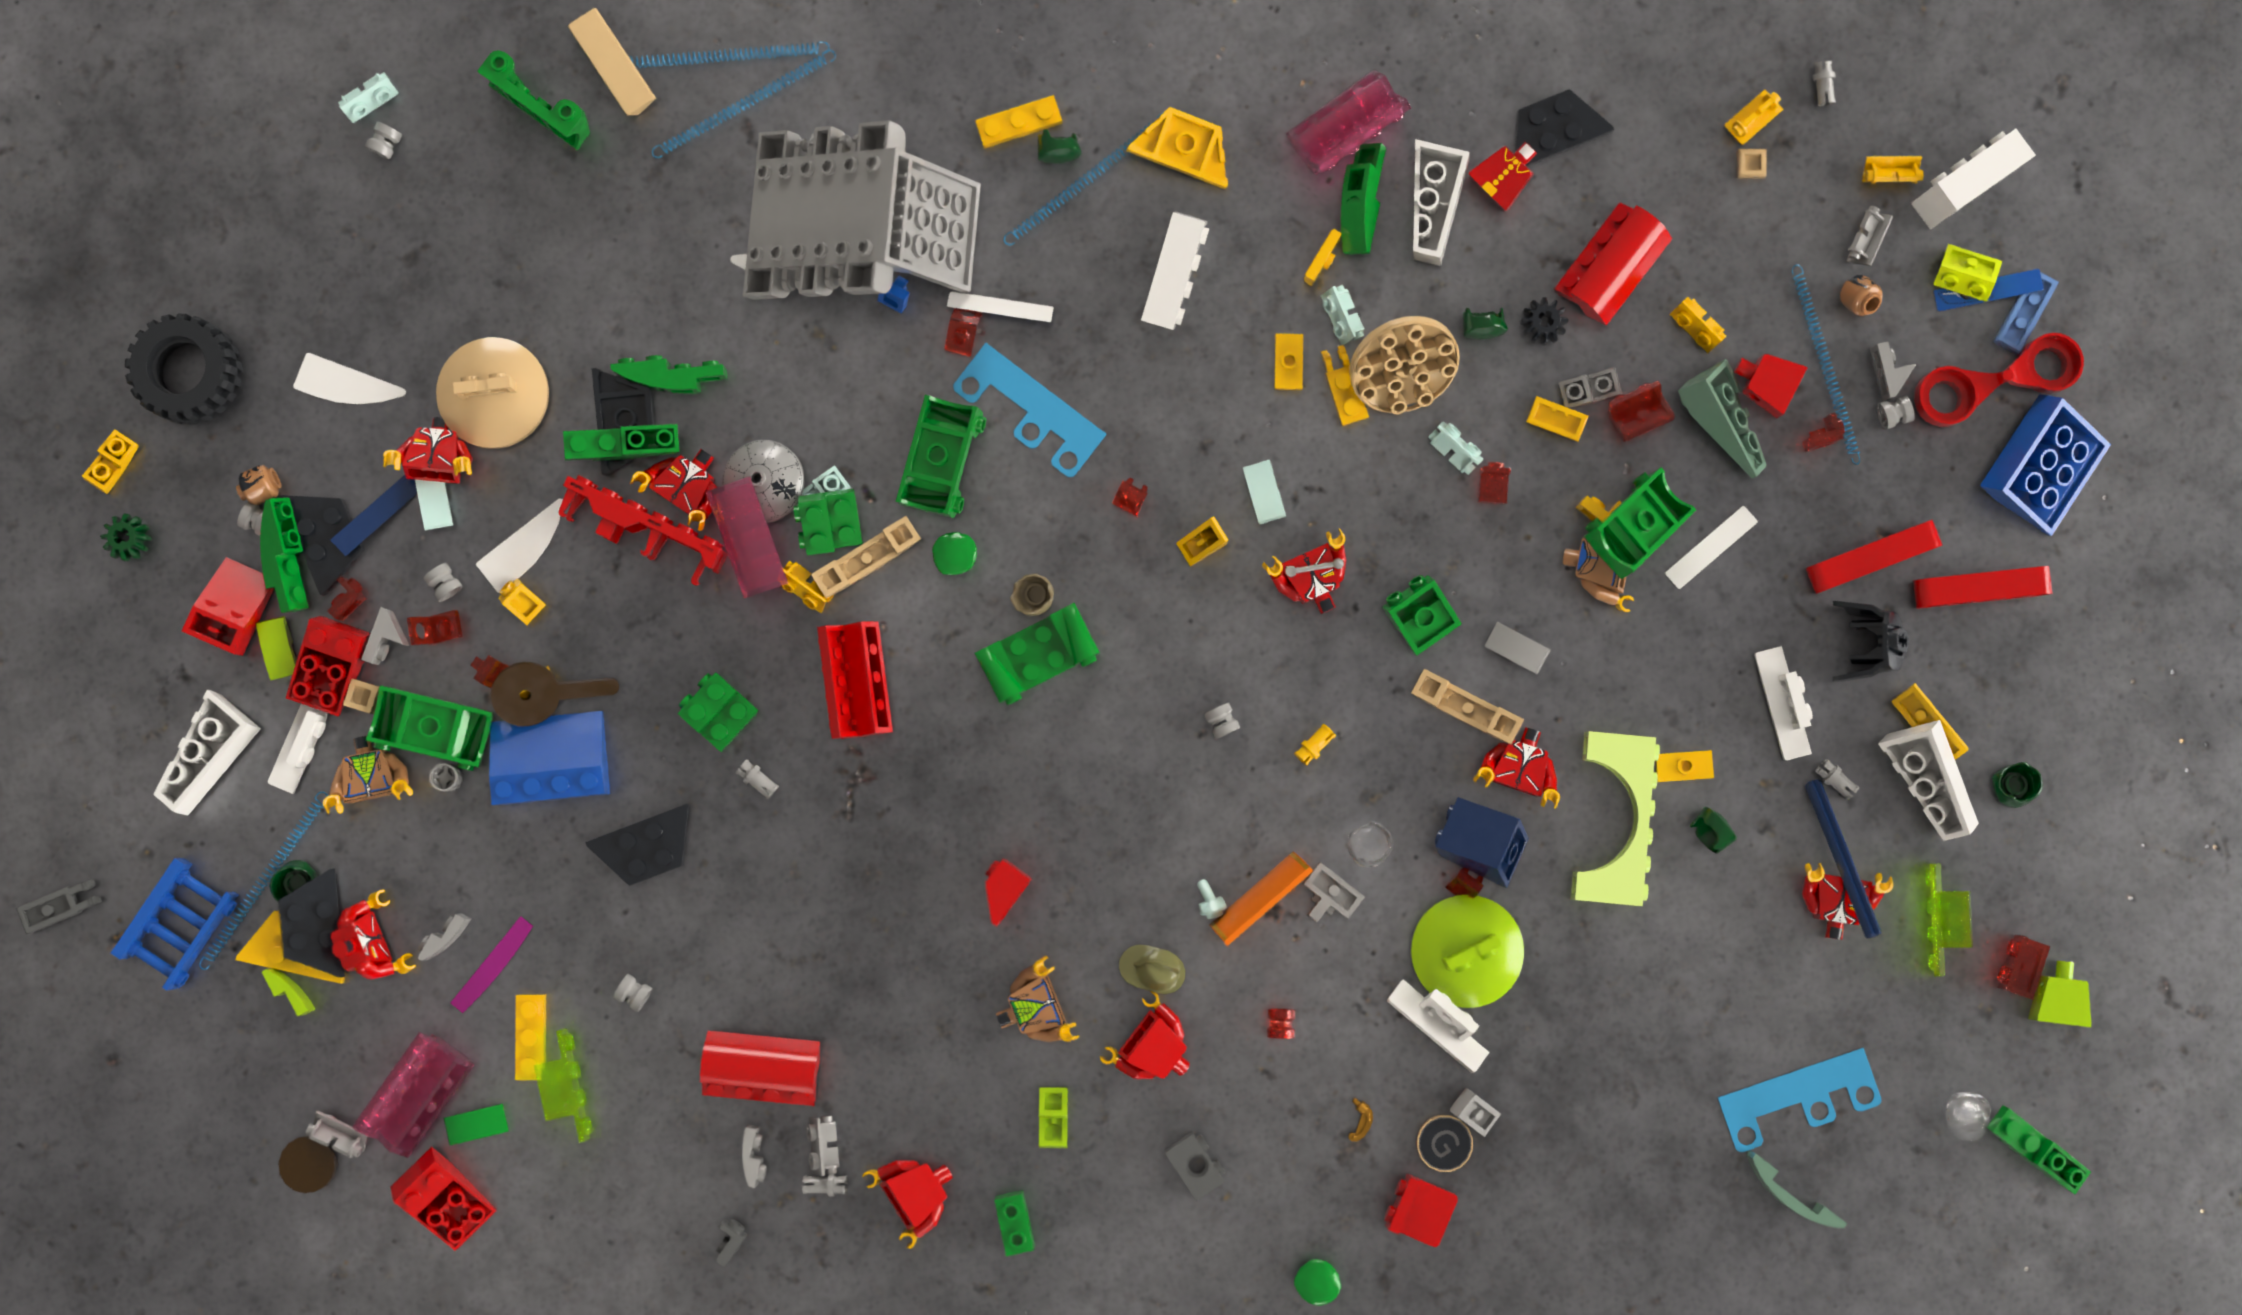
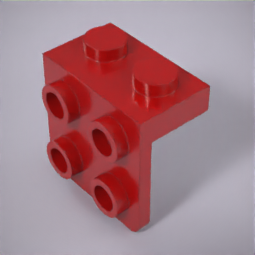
M1407 1173L1405 1179L1401 1178L1396 1187L1395 1195H1397L1394 1205H1389L1384 1216L1385 1226L1393 1233L1398 1235L1402 1233L1429 1246L1437 1247L1442 1240L1458 1198L1454 1193Z

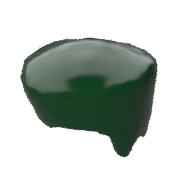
M1044 129L1042 134H1038L1039 161L1062 164L1073 161L1082 155L1075 133H1072V136L1067 138L1051 137L1049 131Z
M1466 308L1463 312V336L1465 338L1492 339L1503 335L1508 330L1503 308H1500L1499 314L1494 311L1471 313L1469 308Z
M2027 762L2008 765L1997 771L1992 777L1993 789L1998 800L2010 808L2027 805L2037 798L2043 790L2041 774Z
M1704 807L1700 815L1690 824L1691 828L1696 827L1695 833L1700 841L1715 854L1723 851L1737 840V836L1727 820L1709 807Z
M289 861L272 876L269 884L271 894L278 902V900L315 879L318 875L305 861Z

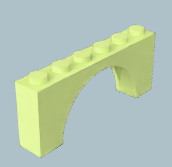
M1592 731L1584 732L1582 760L1605 767L1622 782L1631 799L1633 824L1627 843L1613 860L1594 870L1573 872L1571 900L1643 906V901H1647L1649 889L1648 884H1645V873H1649L1651 858L1647 856V847L1652 844L1653 829L1649 828L1650 817H1653L1655 813V800H1651L1652 789H1656L1658 779L1657 772H1654V761H1658L1660 746L1656 744V737Z

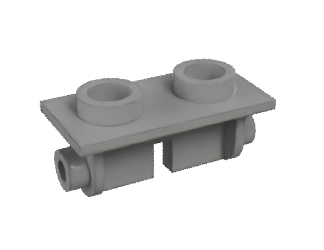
M1870 206L1869 210L1867 209L1864 212L1865 216L1860 225L1861 230L1857 232L1851 247L1848 248L1847 262L1867 266H1872L1893 218L1892 215L1881 214L1880 209L1875 206Z
M319 1111L315 1113L314 1124H310L305 1132L306 1135H309L310 1140L326 1147L332 1139L336 1142L332 1149L349 1158L352 1156L357 1158L361 1152L365 1151L368 1134L360 1128L345 1124L334 1116L326 1115Z
M822 1116L821 1122L820 1118L809 1117V1124L806 1126V1135L808 1141H811L812 1153H809V1166L814 1174L825 1176L824 1169L826 1174L837 1173V1167H839L837 1146L827 1147V1142L837 1141L836 1123L832 1121V1116Z

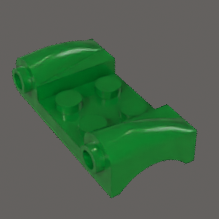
M499 50L493 51L477 70L479 74L489 80V87L574 149L578 150L589 136L590 130L585 112L576 103L567 99L558 101L554 107L540 97L536 100L530 94V90L524 86L523 82L516 75L514 60L507 53Z
M925 394L896 497L898 504L954 518L957 513L960 514L962 512L964 498L961 497L958 487L972 437L976 438L979 433L982 434L986 426V417H983V412L978 407L952 403Z
M1662 467L1649 475L1644 472L1632 482L1635 485L1631 490L1632 494L1608 517L1601 521L1597 517L1585 527L1587 533L1584 535V538L1620 579L1633 573L1696 511L1694 506L1683 502L1670 490L1665 479V471Z
M1075 603L1060 609L1049 617L1001 641H997L975 652L999 703L1006 702L1007 706L1022 699L1020 694L1081 664L1082 668L1097 661L1096 656L1100 654Z
M380 685L376 709L366 741L374 742V748L390 751L391 747L458 762V768L474 771V767H481L494 712Z

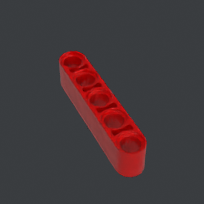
M1932 519L1805 569L1815 594L1935 549L1943 544Z
M2049 566L1913 580L1917 609L2053 594Z

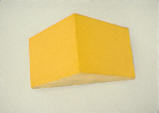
M1213 516L1176 542L1188 564L1192 566L1227 545L1228 538Z

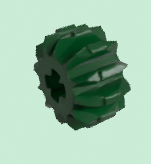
M124 513L121 519L118 516L112 517L113 525L107 523L103 525L108 530V533L102 534L100 537L108 541L104 544L103 548L106 551H111L110 556L117 559L121 557L122 561L128 562L131 556L134 559L140 558L139 550L145 552L149 550L144 545L145 541L152 540L151 536L145 535L149 530V526L141 524L142 519L135 516L132 518L130 514ZM125 533H127L126 535L129 536V540L127 542H125L126 540L123 539Z

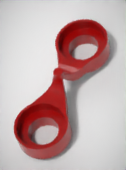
M2047 333L2028 343L2022 353L2002 372L1984 373L1964 370L1954 366L1939 367L1926 374L1918 382L1914 392L1915 407L1919 415L1929 424L1937 427H1950L1966 420L1979 404L2005 382L2018 387L2030 388L2043 394L2058 393L2075 384L2080 378L2084 368L2083 353L2079 345L2069 336L2061 333ZM2039 351H2050L2058 356L2061 362V372L2056 380L2043 379L2036 372L2034 360ZM1934 384H1946L1954 390L1957 403L1951 413H1941L1932 407L1929 393Z

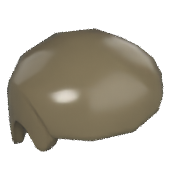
M1027 574L1014 583L1010 600L1017 611L1027 616H1039L1045 613L1053 603L1054 588L1046 577L1039 574Z

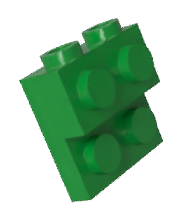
M855 489L799 496L798 505L793 507L796 522H801L803 532H798L800 549L806 548L807 556L835 552V548L863 544Z
M1419 575L1409 582L1410 587L1402 593L1396 591L1386 598L1387 603L1382 606L1394 627L1401 633L1416 656L1462 624L1436 581L1428 575L1425 577Z
M715 672L713 675L706 674L700 680L697 686L701 689L694 696L688 694L679 703L678 706L681 710L677 714L722 752L756 716L759 710L719 673Z

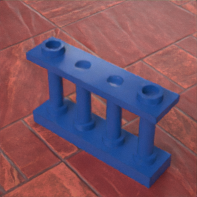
M185 858L173 859L111 951V954L118 959H129L136 956L168 977L162 986L166 991L174 990L177 987L181 988L189 978L187 972L225 916L228 917L237 906L235 901L239 896L236 892H226L222 897L190 876L191 872L189 869L193 864ZM178 886H186L216 906L207 920L174 899L173 893ZM163 909H169L200 930L191 944L158 923L159 919L157 917ZM152 932L184 953L175 968L142 947L143 943L141 941L146 933Z

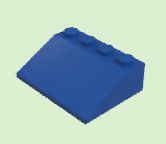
M2039 394L1980 486L1997 502L2045 534L2052 536L2111 444L2063 398Z
M603 711L550 716L543 722L532 726H517L506 721L492 722L490 728L489 762L491 805L500 806L610 794Z

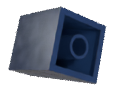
M1458 797L1455 804L1451 805L1447 811V822L1444 829H1440L1436 835L1435 847L1441 857L1507 888L1529 840L1521 820Z

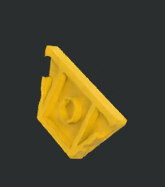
M1169 107L1127 147L1126 151L1222 189L1227 188L1228 179H1226L1225 154L1222 149V129L1218 125Z
M278 910L272 912L235 959L342 984L345 981V977H336L283 958Z

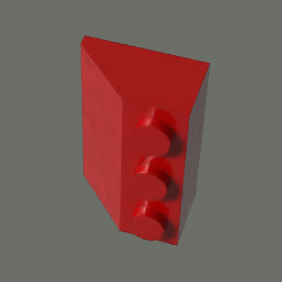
M1002 859L1001 862L998 860L994 861L985 873L989 877L985 884L991 923L995 926L1002 922L1033 879L1007 859Z

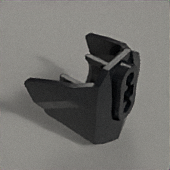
M1833 601V606L1844 608L1850 615L1877 619L1852 620L1849 623V627H1856L1857 630L1872 631L1877 635L1878 644L1876 648L1865 655H1849L1852 664H1877L1871 669L1852 671L1844 675L1832 677V682L1869 678L1878 673L1900 670L1908 651L1909 641L1908 633L1904 630L1899 615L1894 611L1882 610L1872 604Z

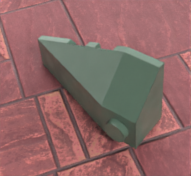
M1724 359L1688 380L1678 390L1680 400L1687 407L1690 415L1751 478H1755L1767 465L1757 435L1749 430L1747 417H1750L1748 408L1742 409L1738 393L1742 392L1739 382L1727 359Z

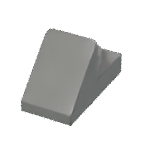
M1883 342L1870 348L1882 401L1884 402L1897 396L1916 364L1895 368V352L1893 348L1889 347L1888 342Z
M380 607L361 659L379 665L380 661H384L388 654V640L409 646L394 612Z
M1468 1088L1463 1090L1450 1108L1453 1114L1484 1137L1501 1115Z

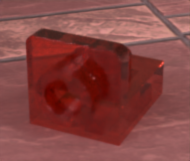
M1835 412L1824 417L1826 429L1821 428L1810 432V437L1802 442L1805 453L1836 444L1844 439V424L1840 418H1837Z
M1488 462V466H1483L1480 469L1478 503L1507 504L1511 468H1505L1504 463Z
M340 576L337 579L347 592L336 596L331 602L332 606L327 610L334 619L342 622L367 599L361 592L364 588L353 577L348 579Z

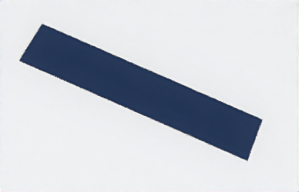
M405 475L401 477L330 541L347 556L417 494L415 480L406 479Z

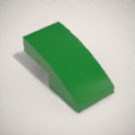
M503 1104L443 1118L449 1146L509 1131Z

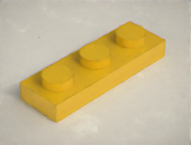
M1054 95L975 120L984 149L1063 124Z
M1916 683L1892 699L1893 705L1911 727L1940 720L1955 760L1968 751L1967 745Z
M546 994L516 995L515 1080H545Z

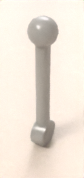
M1336 558L1333 562L1298 568L1288 566L1285 573L1288 577H1294L1296 573L1332 567L1341 569L1344 562L1342 559Z

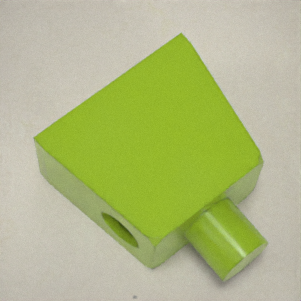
M2057 960L2055 977L2040 975L2028 1019L2091 1027L2088 981L2073 979L2074 962Z

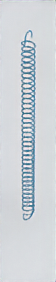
M817 42V53H816V50H815V47H814V43H812V53H811L810 48H809V44L807 43V52H805L804 45H803V43H802L801 53H800V50H799V46H798V44H797V46H796V54H795L794 47H793V44H792V45H791V55H790L788 45H786V55H785L784 50H783V45H781V55H780V54H779V51H778V46L776 45V54L774 55L773 48H772V46H771V52H770V56H769L768 49H767V46H766V47H765V57H764V54H763L762 47H760V58H761V54L763 55V58H766V55H767V54H768V57L771 58L772 53H773V56L776 58L777 52H778L779 57H781V56H782V51H783L784 56L786 57V56H787V50H788L789 56H792V51H793V53H794L795 56H797V53H798V52H799L800 55H802L803 50H804V54L807 55V54H808V49H809V53L812 55V54H813V48H814L815 54L817 55V54H818V46H819V43H825V44H827V45H828V50H829L830 47H829V44L826 43V42ZM745 47V56H744V58H743L742 51H741V48H740L739 59H738V56H737L736 49H734V59H733V57H732L731 49H729V60H730V56H731V58H732L733 61L735 60V57H737V59L740 60L741 56H742V59L745 60L746 55H747V58L750 60L751 54H752L753 59H755V58H756V53H757V56H758V58H759L758 51H757V47H755V57L753 56V52H752V48H751V47H750V57H748L747 49H746V47ZM719 49V59L717 60L716 52H715V50H714V58H713V61H712V58H711L710 51H709L708 61H707V59H706L705 51H703V62H702V60H701V56H700V52H699V51H698V62L696 61V57H695V53H694V52H693V62H691L689 52H688V62H686V60H685V55H684V52H683V61H682V63H681V61H680L679 53H677V64H676V62H675L674 54H672V64L670 63L669 54H667V64L665 63L663 54H662V64H660L659 57H658V54H657V64H656V65H655V62H654V59H653V55H652V63H651V66H650V64H649L648 56H646V66H645L644 61H643V56H641V67H642V64L644 65L645 68L647 67V64H648L650 67H652L653 64H654L655 67H657L658 63H659V65L662 67L663 62H664L665 66H667V65H668V61H669V64H670L671 66L673 65V62L675 63V65H678V62H680V64L683 65L684 61H685L686 64H688V63H689V60H690L691 64H693V63H694V59H695V62L698 64V63H699V58H700L701 63H704V59L706 60L707 63L709 62L710 59H711L712 62H714V61H715V58H716V61L719 62V61H720V57H721V60L724 62V61H725V56H726L727 61H729V60H728V58H727L726 50L724 49V60H723V59H722V56H721V51H720V49ZM636 56V67L638 64L639 68H641L638 62V58Z
M833 50L824 51L822 53L823 59L818 55V61L815 58H813L814 64L811 61H808L809 66L806 63H804L805 70L802 66H799L801 73L797 68H795L796 75L793 71H790L792 78L788 73H786L787 80L784 76H781L783 83L780 81V79L777 78L778 85L774 81H772L774 88L769 83V90L765 86H763L764 92L759 88L760 95L756 91H754L755 97L752 94H750L751 101L747 96H745L747 104L743 99H741L742 106L738 101H736L738 109L735 107L734 104H731L733 111L730 109L729 106H727L729 114L725 111V109H722L724 116L718 111L719 118L715 114H713L715 122L709 116L710 123L706 119H704L706 127L702 122H700L702 130L697 124H695L697 132L693 127H691L693 135L690 133L688 129H686L688 137L685 135L684 132H682L683 139L680 137V135L677 134L679 142L674 137H672L674 144L668 139L670 148L665 142H663L666 151L660 144L655 146L652 149V155L655 158L662 157V155L660 157H656L653 154V150L658 146H660L663 149V151L666 154H668L666 146L670 151H673L671 144L675 149H677L675 141L678 143L679 146H682L680 139L686 144L685 137L689 141H691L689 134L695 139L694 132L698 136H700L698 128L704 134L702 125L707 131H709L707 123L711 128H713L711 120L714 122L716 126H718L716 118L719 120L720 123H722L720 115L724 118L725 121H727L725 113L729 116V118H731L730 111L736 116L734 108L739 113H741L739 106L745 111L743 102L748 108H750L747 99L754 106L752 97L757 103H759L756 94L763 101L761 92L764 94L766 98H768L766 90L770 95H772L770 87L773 89L775 93H777L775 85L778 87L779 90H781L779 82L783 85L784 88H786L784 80L788 83V85H790L788 76L793 81V83H795L792 73L798 80L799 76L797 74V71L804 78L801 68L807 75L808 71L806 69V66L813 73L810 63L816 70L817 66L815 61L822 68L820 59L826 65V61L823 54L827 51L833 52L834 59L830 61L832 62L836 58L835 52Z
M1136 133L1137 137L1132 136V140L1128 139V143L1124 142V146L1120 145V150L1116 149V153L1112 152V156L1108 155V159L1104 158V163L1100 161V166L1096 164V169L1091 168L1092 172L1087 171L1088 176L1086 174H1083L1084 179L1079 177V181L1075 180L1076 185L1071 184V188L1067 187V191L1063 190V194L1059 193V198L1055 196V201L1051 200V204L1046 203L1047 208L1045 206H1042L1043 211L1041 209H1038L1039 214L1034 212L1035 217L1030 215L1031 221L1029 219H1026L1027 224L1025 222H1022V226L1018 225L1019 230L1014 228V233L1011 231L1008 232L1004 236L1005 244L1013 245L1015 243H1006L1005 237L1009 233H1012L1018 240L1020 239L1016 231H1018L1024 237L1019 227H1021L1026 233H1028L1023 223L1030 230L1032 229L1028 221L1031 222L1034 225V227H1036L1031 217H1033L1040 224L1035 214H1037L1044 221L1040 213L1041 211L1046 217H1048L1044 208H1046L1052 214L1051 210L1048 207V204L1056 211L1052 201L1060 208V205L1058 204L1056 198L1059 199L1064 205V202L1061 199L1060 195H1062L1069 202L1064 193L1065 191L1071 198H1073L1068 188L1075 195L1077 194L1073 189V186H1075L1081 192L1076 182H1078L1085 189L1080 178L1089 186L1088 182L1085 179V176L1088 177L1091 180V182H1093V180L1091 179L1089 173H1091L1097 179L1093 172V169L1100 176L1101 174L1098 171L1097 166L1105 173L1101 163L1104 164L1109 170V167L1107 166L1105 160H1107L1112 166H1114L1110 161L1109 156L1116 163H1118L1113 153L1117 155L1120 160H1122L1117 150L1120 151L1124 155V157H1126L1121 147L1127 150L1125 143L1129 146V140L1133 142V137L1137 139V134H1141Z
M1797 264V265H1794L1793 268H1794L1795 266H1799V267L1801 268V270H1802V273L1799 274V275H1797V276H1795V277L1793 278V280H1798V281L1795 282V285H1800V286L1797 287V288H1799V287H1801V286L1807 284V282H1805V283H1800V284H1796L1797 282H1799V281L1805 279V277H1804V278L1795 279L1796 277H1798V276H1800V275L1803 274V269H1802V267ZM1809 287L1802 289L1796 288V290H1801L1798 292V295H1803L1800 298L1810 294V292L1799 294L1800 292L1808 289ZM1812 297L1800 299L1804 300L1801 302V305L1808 306L1813 304L1814 302L1802 304L1803 302L1811 299ZM1804 306V307L1802 308L1803 310H1807V311L1804 312L1805 315L1811 316V315H1814V314L1817 313V312L1806 313V312H1808V311L1814 309L1815 307L1804 309V308L1806 307V306ZM1807 316L1805 318L1806 320H1810L1807 322L1808 325L1814 326L1820 323H1809L1817 319L1818 317L1808 318L1809 316ZM1810 326V327L1808 328V329H1810V330H1813V331H1811V333H1810L1811 335L1816 334L1815 336H1817V335H1820V334L1823 333V332L1812 333V332H1814V331L1820 329L1821 327L1811 328L1812 326ZM1813 336V337L1811 338V339H1813V340H1816V341H1814V343H1813V344H1815V345H1816V344H1819L1818 346H1820V345H1823V344L1826 343V342L1815 343V342H1817V341L1823 339L1824 337L1814 338L1815 336ZM1818 346L1815 347V349H1821V350H1819L1818 352H1820V351H1822V350H1824V349L1827 348V347L1817 348ZM1817 352L1816 354H1822L1821 356L1828 354L1829 352ZM1821 356L1818 357V359H1824V360H1822L1821 362H1823V361H1825V360H1827V359L1830 358V357L1820 358ZM1820 362V363H1819V364H1825L1824 366L1821 367V369H1827V370H1825L1824 372H1826V371H1828V370L1834 368V367L1823 368V367H1825L1826 365L1831 364L1832 362H1826V363H1821V362ZM1834 371V372H1829V373H1824V372H1823V374H1828L1827 376L1824 377V379H1830V380H1828L1827 382H1829V381H1831V380L1837 378L1836 376H1835V377L1826 378V377H1828L1829 375L1834 374L1835 371ZM1838 381L1831 383L1826 382V384H1831L1827 387V389H1833L1829 392V394H1835L1830 398L1836 399L1832 402V404H1838L1834 406V409H1839L1835 412V414H1841L1837 416V419H1842L1838 423L1844 424L1840 426V429H1845L1841 433L1847 434L1843 437V439H1848L1844 443L1850 444L1846 447L1847 449H1851L1850 451H1848V454L1858 453L1859 462L1854 463L1855 465H1858L1860 463V451H1851L1857 449L1859 446L1849 447L1857 443V441L1848 442L1849 440L1854 439L1856 436L1846 437L1854 433V431L1844 432L1848 429H1851L1852 426L1843 427L1851 423V421L1840 423L1841 421L1849 418V416L1840 417L1848 413V411L1837 413L1838 411L1846 408V406L1835 408L1844 403V401L1834 403L1835 401L1843 398V396L1832 398L1841 393V391L1831 393L1832 391L1840 387L1838 386L1829 388L1837 384Z
M318 794L315 796L314 799H315L317 802H319V803L322 805V807H321V806H318V805H316V804H314V803H312V802H311V804H313L319 811L314 810V809L308 807V808H309L310 810H312L316 815L310 814V813H308L307 811H305V813H307L312 819H309V818H307V817H305V816L302 815V817L305 818L310 824H307V823H305V822H303V821H301V820H299V821H300L306 828H303V827H301V826H299V825L296 824V826L299 827L303 832H304L303 829H305V830L308 829V827H307L306 825H311V822H310V821H314V818H313L312 816H315V817H316V816H317V813H316V812H320V809H319L318 807L323 808V804L316 799V797L318 796ZM293 829V830H294L296 833H298L299 835H300V833H301V834H305V832L302 833V832H299V831ZM289 833V834L292 835L297 841H293V840L289 839L288 837H286L289 841H291V842L294 844V846H292V845L287 844L286 842H283V843L286 844L291 850H288V849H286V848L280 846L283 850H285V851L288 853V855H287V854H284V853H282V852H280V851L277 850V852H279L285 859H282V858H280V857L274 855V856H275L276 858H278L282 863H278V862H276V861H274V860H272V859H271V861H273L279 868L274 867V866H272V865H270V864H268V865L271 866L275 871H276V869H280V866H279L278 864H280V865L283 864V861H282V860H286V857H285V856H289V852H288V851H292V848H291V847H296V846H295V843H298V842H299L297 838H302L301 835H300V837H298V836H295V835ZM265 868L272 876V873H276ZM261 872V873H262L263 875H265L269 880H270V878H272V876H268V875L264 874L263 872ZM258 877L259 879H261V880H262L263 882H265V884H266V885H263V884H260L259 882L255 881L257 884H259V885L263 888V890H262V889H259V888H257V887H255V886H252V887H254L256 890H258L259 893H260V894H257V893H255V892L249 890V891L252 892L257 898H253V897H251V896H249V895L246 894V896H248L249 898H251L254 903L249 902V901H247V900H245V899H243V900L246 901L251 907H247V906L243 905L242 903H240V905H242L243 907H245L248 912L243 911V910H241V909H239V908L237 907V909L240 910L245 916L239 915V914H237L236 912H234V914H236L237 916H239V917L241 918V920L235 919V918L232 917V916H230V917H231L232 919H234L239 925H236V924L231 923L230 921H227L228 923L232 924V925L235 927V929H232V928H229L228 926L224 925L226 928H228V929L232 932V934H231V933H228V932H226V931H224V930L221 929V931H223L224 933H226V934L229 936V938H226V937H224V936L218 934V935H219L220 937H222L226 942H222V941L218 940L217 938H215V940H217L218 942H220V943L223 945V947L218 946V945H216L215 943H212V944L215 945L220 951H216V950L212 949L211 947H209V949L213 950L216 954H217V952H221V949H220V948H224V944L227 943V940H226V939H230V935H233V934H234L232 930H237L236 926H240V923H239V922H242V921H243L242 917H246V914H245V913H249L248 908H252V905H251V904H255L254 899H255V900H258V896H257V895H261V892H260V891H264V890H265L263 886H265V887L268 886V884H267L266 882H270V881H267V880L262 879L261 877ZM206 951V953L209 954L214 960H210V959H208V958L202 956L203 958H205V959H207V960H209V961H215V958H214V957H217V956H215V955L210 954V953L207 952V951ZM200 961V963H199V966H200V968H201L202 970H206V969H208L209 966H210V965H208L207 968H202V967H201V961Z

